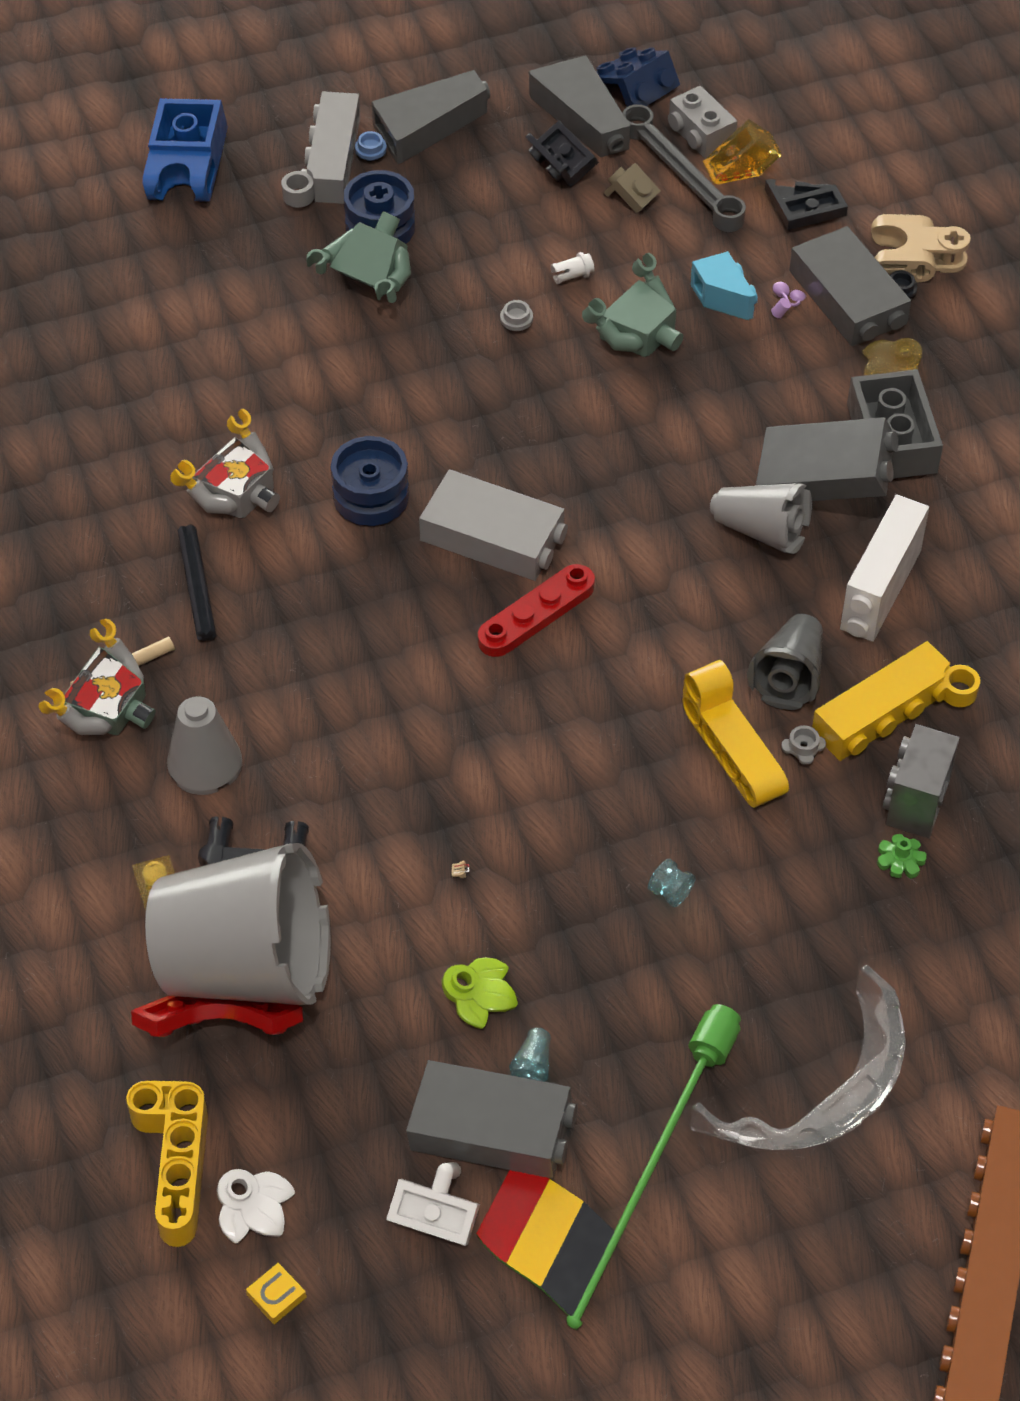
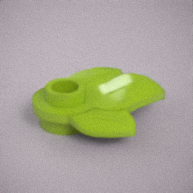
M478 958L469 966L453 965L444 973L442 977L444 994L450 1001L456 1004L459 1017L467 1024L483 1029L487 1023L488 1012H505L515 1009L518 1005L514 990L503 980L509 969L505 963L493 958ZM457 979L465 981L468 986L459 984Z

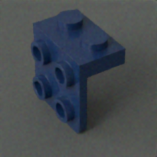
M635 47L625 49L619 53L618 59L602 63L596 68V72L604 84L619 85L626 107L635 104L647 106L681 85L669 51L655 50V48L637 50Z

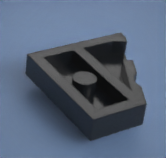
M776 179L765 180V191L787 230L847 216L848 205L836 185H813L808 182L795 181V187L775 185Z

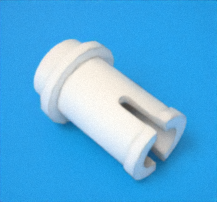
M582 252L577 253V257L551 264L552 273L565 270L564 273L553 276L556 284H561V282L580 276L587 278L595 270L590 254H583Z

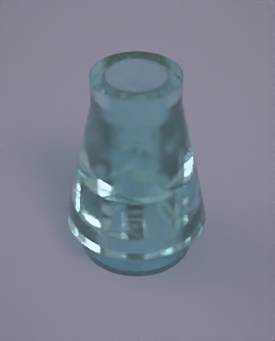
M532 1028L528 1031L525 1041L509 1065L511 1076L542 1082L548 1079L549 1044L551 1041L549 1032L541 1028Z

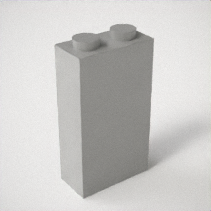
M450 469L419 518L420 541L536 581L542 569L547 570L550 566L554 553L553 549L556 544L561 545L568 529V525L564 524V508Z

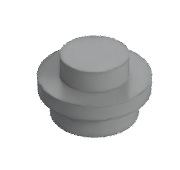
M512 300L506 303L502 309L500 321L509 330L521 331L532 324L533 312L526 302Z

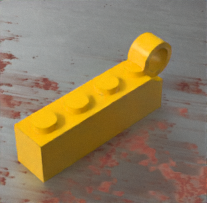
M926 641L814 711L812 728L818 732L820 737L825 739L826 748L839 761H842L851 754L858 755L876 738L888 736L895 730L897 725L908 718L910 720L915 719L924 711L925 707L935 701L941 702L944 700L954 707H967L971 705L977 698L980 677L969 666L954 665L950 667V662ZM961 682L969 686V689L959 690L951 684Z

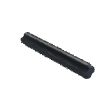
M192 524L180 526L177 531L196 636L201 642L206 640L212 641L216 637L197 529Z

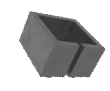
M915 724L911 738L903 737L897 756L899 760L897 766L893 765L887 782L888 790L882 807L889 810L886 821L887 826L930 839L940 809L938 806H941L950 782L960 737Z

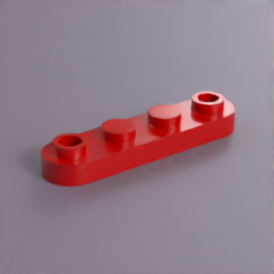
M581 564L569 565L483 623L478 630V646L480 650L488 656H504L583 602L594 591L595 576L592 570Z

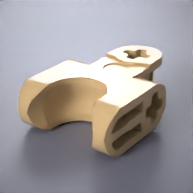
M896 214L879 215L871 225L872 237L876 244L896 248L884 249L875 256V259L889 275L895 271L904 270L910 272L915 277L916 282H925L935 275V271L953 273L959 272L966 267L968 257L965 251L970 245L971 238L969 233L961 227H934L933 221L927 216ZM952 237H954V243H953V244H951V238H952ZM951 255H954L953 262H951Z

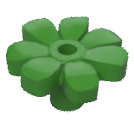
M902 834L893 835L891 842L883 840L880 843L878 851L882 855L878 857L877 864L881 870H887L891 867L890 875L892 877L901 878L903 871H905L908 878H915L919 875V866L926 863V853L919 851L921 844L918 840L908 839Z

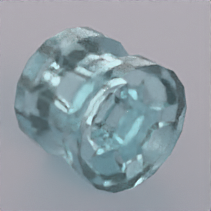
M669 858L663 861L654 871L648 883V890L655 895H663L667 904L674 908L680 905L689 895L695 884L696 877L689 871L682 872L679 870L678 864Z

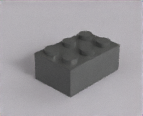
M918 369L851 377L847 401L851 420L885 417L892 431L897 433L898 450L893 452L892 458L893 478L938 473L943 444Z

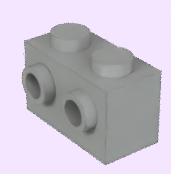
M701 85L670 99L668 115L670 127L677 131L688 142L689 146L700 153L705 159L735 145L737 120Z

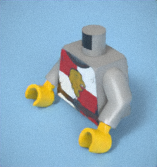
M240 409L238 416L242 420L243 425L238 424L232 415L227 420L228 429L232 433L240 434L242 437L240 440L234 437L196 473L195 467L190 461L182 460L177 465L180 471L175 469L171 473L170 478L171 482L176 486L186 485L188 488L187 493L206 512L230 514L238 518H244L256 506L267 512H272L277 507L280 496L272 491L274 488L272 476L274 468L266 449L255 431L250 432L248 428L251 423V415L247 410Z

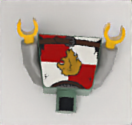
M102 619L100 623L106 629L105 637L100 635L96 628L90 630V637L95 642H104L105 648L103 649L100 646L97 648L65 694L57 688L47 690L45 694L53 700L54 705L52 706L49 702L42 701L39 703V710L44 714L57 713V719L78 735H104L106 733L119 735L129 721L146 729L152 722L156 710L142 703L146 696L144 676L134 656L121 639L114 638L116 634L115 624L109 619Z

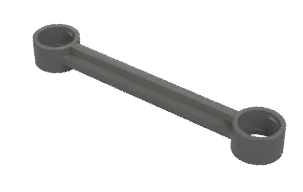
M639 104L625 108L623 115L630 124V139H642L713 211L712 222L714 226L724 232H734L742 228L746 209L743 200L736 196H724L653 125V112L650 108ZM632 121H642L644 123L637 124L632 123ZM723 212H733V213H735V214H737V215L727 216V215H724V214H722V213H723Z

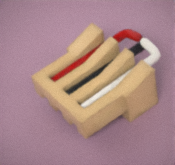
M465 861L452 864V877L466 878V872H469V864H466Z

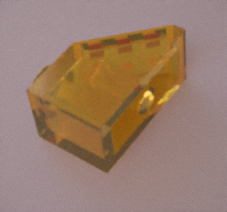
M748 119L703 162L712 181L716 184H722L760 176L782 156V153L773 135Z

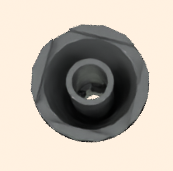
M808 614L794 615L754 655L747 671L748 683L752 690L756 688L763 695L761 700L766 704L779 709L796 710L802 708L803 704L809 701L811 703L815 699L820 688L823 640L821 623Z

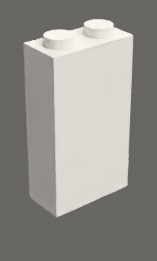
M897 494L895 495L847 584L840 626L841 630L849 632L855 637H862L874 642L921 552L930 506Z

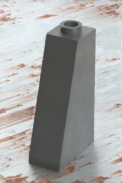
M586 55L529 71L530 98L553 118L560 121L599 157L629 150L630 124Z
M475 70L372 101L373 126L377 133L385 140L386 147L396 163H403L486 114L487 99L490 98L488 84L486 81H481Z

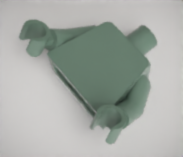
M382 212L375 229L359 222L355 228H351L324 249L309 251L306 257L307 267L317 263L316 273L324 274L327 270V263L331 264L330 267L337 272L375 288L377 300H380L384 294H387L388 302L394 303L397 299L396 292L400 290L411 276L407 245L393 237L400 219Z
M646 253L642 257L646 267L642 265L640 259H637L632 266L633 273L636 276L644 277L645 282L638 280L607 310L605 303L601 299L594 298L582 312L583 320L589 324L596 323L600 339L606 341L615 351L633 352L646 357L652 354L660 345L675 351L683 341V334L675 330L676 309L659 276H654L652 272L657 262L651 253Z

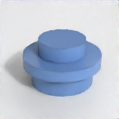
M364 132L355 143V152L362 159L376 160L386 153V142L377 132Z

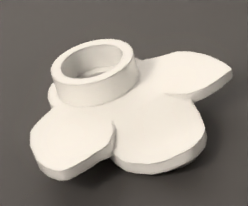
M233 1169L226 1172L221 1177L217 1186V1196L223 1205L218 1219L222 1232L235 1244L239 1243L246 1236L249 1229L264 1236L280 1237L283 1234L285 1224L280 1203L289 1200L295 1194L294 1188L285 1178L272 1172H262L256 1175H252L250 1172L242 1169ZM234 1183L242 1184L246 1189V1193L243 1195L235 1194L231 1189V1185Z

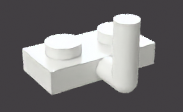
M455 1162L443 1163L437 1169L432 1188L404 1179H398L386 1220L466 1246L469 1243L480 1204L448 1194L451 1180L459 1177L461 1168Z

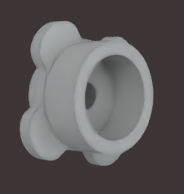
M803 725L791 731L790 738L782 741L781 748L784 753L793 754L799 759L801 764H811L814 760V755L818 751L825 749L826 741L819 736L814 728Z

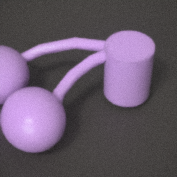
M776 282L773 285V292L778 297L784 298L777 302L771 309V312L776 318H782L791 306L796 307L800 305V301H803L806 295L801 290H793L789 296L792 300L797 301V303H790L787 297L790 292L789 286L784 282Z

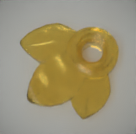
M902 338L895 342L878 340L869 344L863 350L865 357L870 360L865 367L864 376L918 369L917 365L921 361L923 354L921 345L911 338ZM903 351H910L908 354H901Z

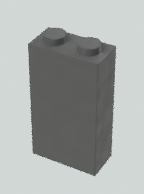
M848 226L792 247L789 271L851 347L864 341H870L876 336L891 330H897L908 324L911 300Z
M885 417L766 427L756 486L791 483L805 484L807 486L804 489L810 490L812 501L886 496L888 483L893 480L894 476L892 458L893 452L898 450L897 433L892 431Z
M428 1060L406 1130L410 1151L553 1179L557 1164L563 1165L565 1162L568 1140L564 1138L567 1127L574 1128L578 1104L572 1103L571 1087Z

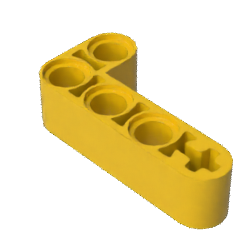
M717 660L685 674L682 698L683 707L690 722L751 807L755 808L788 793V780L778 762L732 700L733 679L731 673L723 661Z
M138 1082L128 1090L126 1096L131 1122L141 1132L163 1133L155 1207L160 1237L169 1246H185L195 1237L198 1224L208 1122L204 1092L200 1086L192 1082ZM145 1104H155L154 1107H152L149 1110L139 1109L141 1106ZM185 1105H195V1108L189 1111L180 1110ZM184 1141L192 1142L186 1148L176 1147L177 1144ZM177 1179L189 1180L182 1186L171 1185ZM175 1208H180L182 1216H179L177 1223H175Z

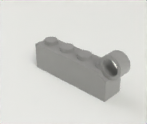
M322 91L320 104L314 105L313 121L316 124L310 125L309 144L312 145L305 149V166H307V169L290 172L283 177L281 182L283 200L287 205L304 207L309 205L314 199L315 202L344 204V189L349 183L361 118L359 94Z

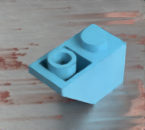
M728 251L692 261L690 285L704 307L745 320L753 319L754 305L758 301L757 292L752 284H748L741 265L738 262L735 263Z

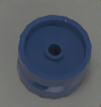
M372 170L359 174L349 181L344 189L346 232L351 228H355L359 222L375 229L382 212H386L400 219L393 237L407 244L415 233L414 189L409 180L398 173L387 170Z
M364 436L346 442L334 453L330 466L333 482V500L336 510L345 519L358 525L375 526L388 523L400 516L407 507L409 499L408 462L404 451L396 443L383 437Z

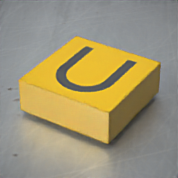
M279 1263L274 1265L246 1289V1294L273 1324H276L307 1298L306 1291Z

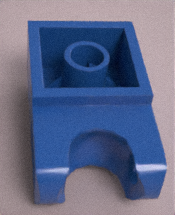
M160 98L148 144L149 154L143 174L142 183L147 200H163L170 188L175 185L185 184L191 186L195 193L194 201H210L228 128L221 100Z

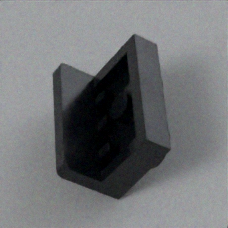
M560 121L556 122L538 140L531 133L525 136L531 145L528 149L531 156L539 164L545 161L548 164L545 169L556 182L562 179L570 188L599 163L596 157Z

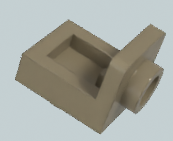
M634 163L626 171L620 167L608 179L612 185L603 193L608 197L612 192L616 191L637 214L661 190Z

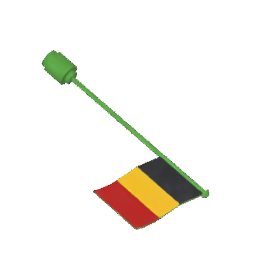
M715 1004L710 1010L704 1012L689 1042V1049L693 1053V1058L698 1063L615 1231L583 1200L551 1179L509 1170L476 1233L483 1246L493 1256L540 1288L567 1315V1324L572 1329H578L582 1326L583 1323L580 1319L704 1067L724 1064L740 1033L739 1023L741 1018L739 1014L725 1005Z

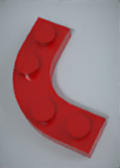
M167 996L131 1010L132 1025L148 1032L154 1037L168 1036L175 1029L188 1024H197L207 1019H234L241 1023L255 1026L270 1035L284 1033L287 1028L303 1022L302 1007L294 1004Z

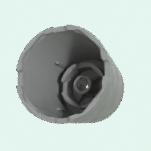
M300 843L286 844L158 878L151 888L147 901L145 931L150 965L154 977L163 992L169 996L294 1005L314 1004L316 1002L315 992H323L326 985L330 964L331 937L328 905L320 906L316 887L321 886L323 881L316 861L310 851Z

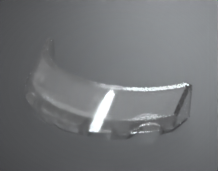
M868 965L860 969L856 993L863 1014L864 1038L858 1065L850 1079L795 1125L784 1129H777L754 1117H744L733 1123H725L717 1119L698 1102L692 1107L690 1129L703 1135L744 1146L771 1150H789L823 1144L857 1128L866 1117L874 1114L886 1100L896 1083L903 1062L906 1038L900 1011L901 1004L895 989Z

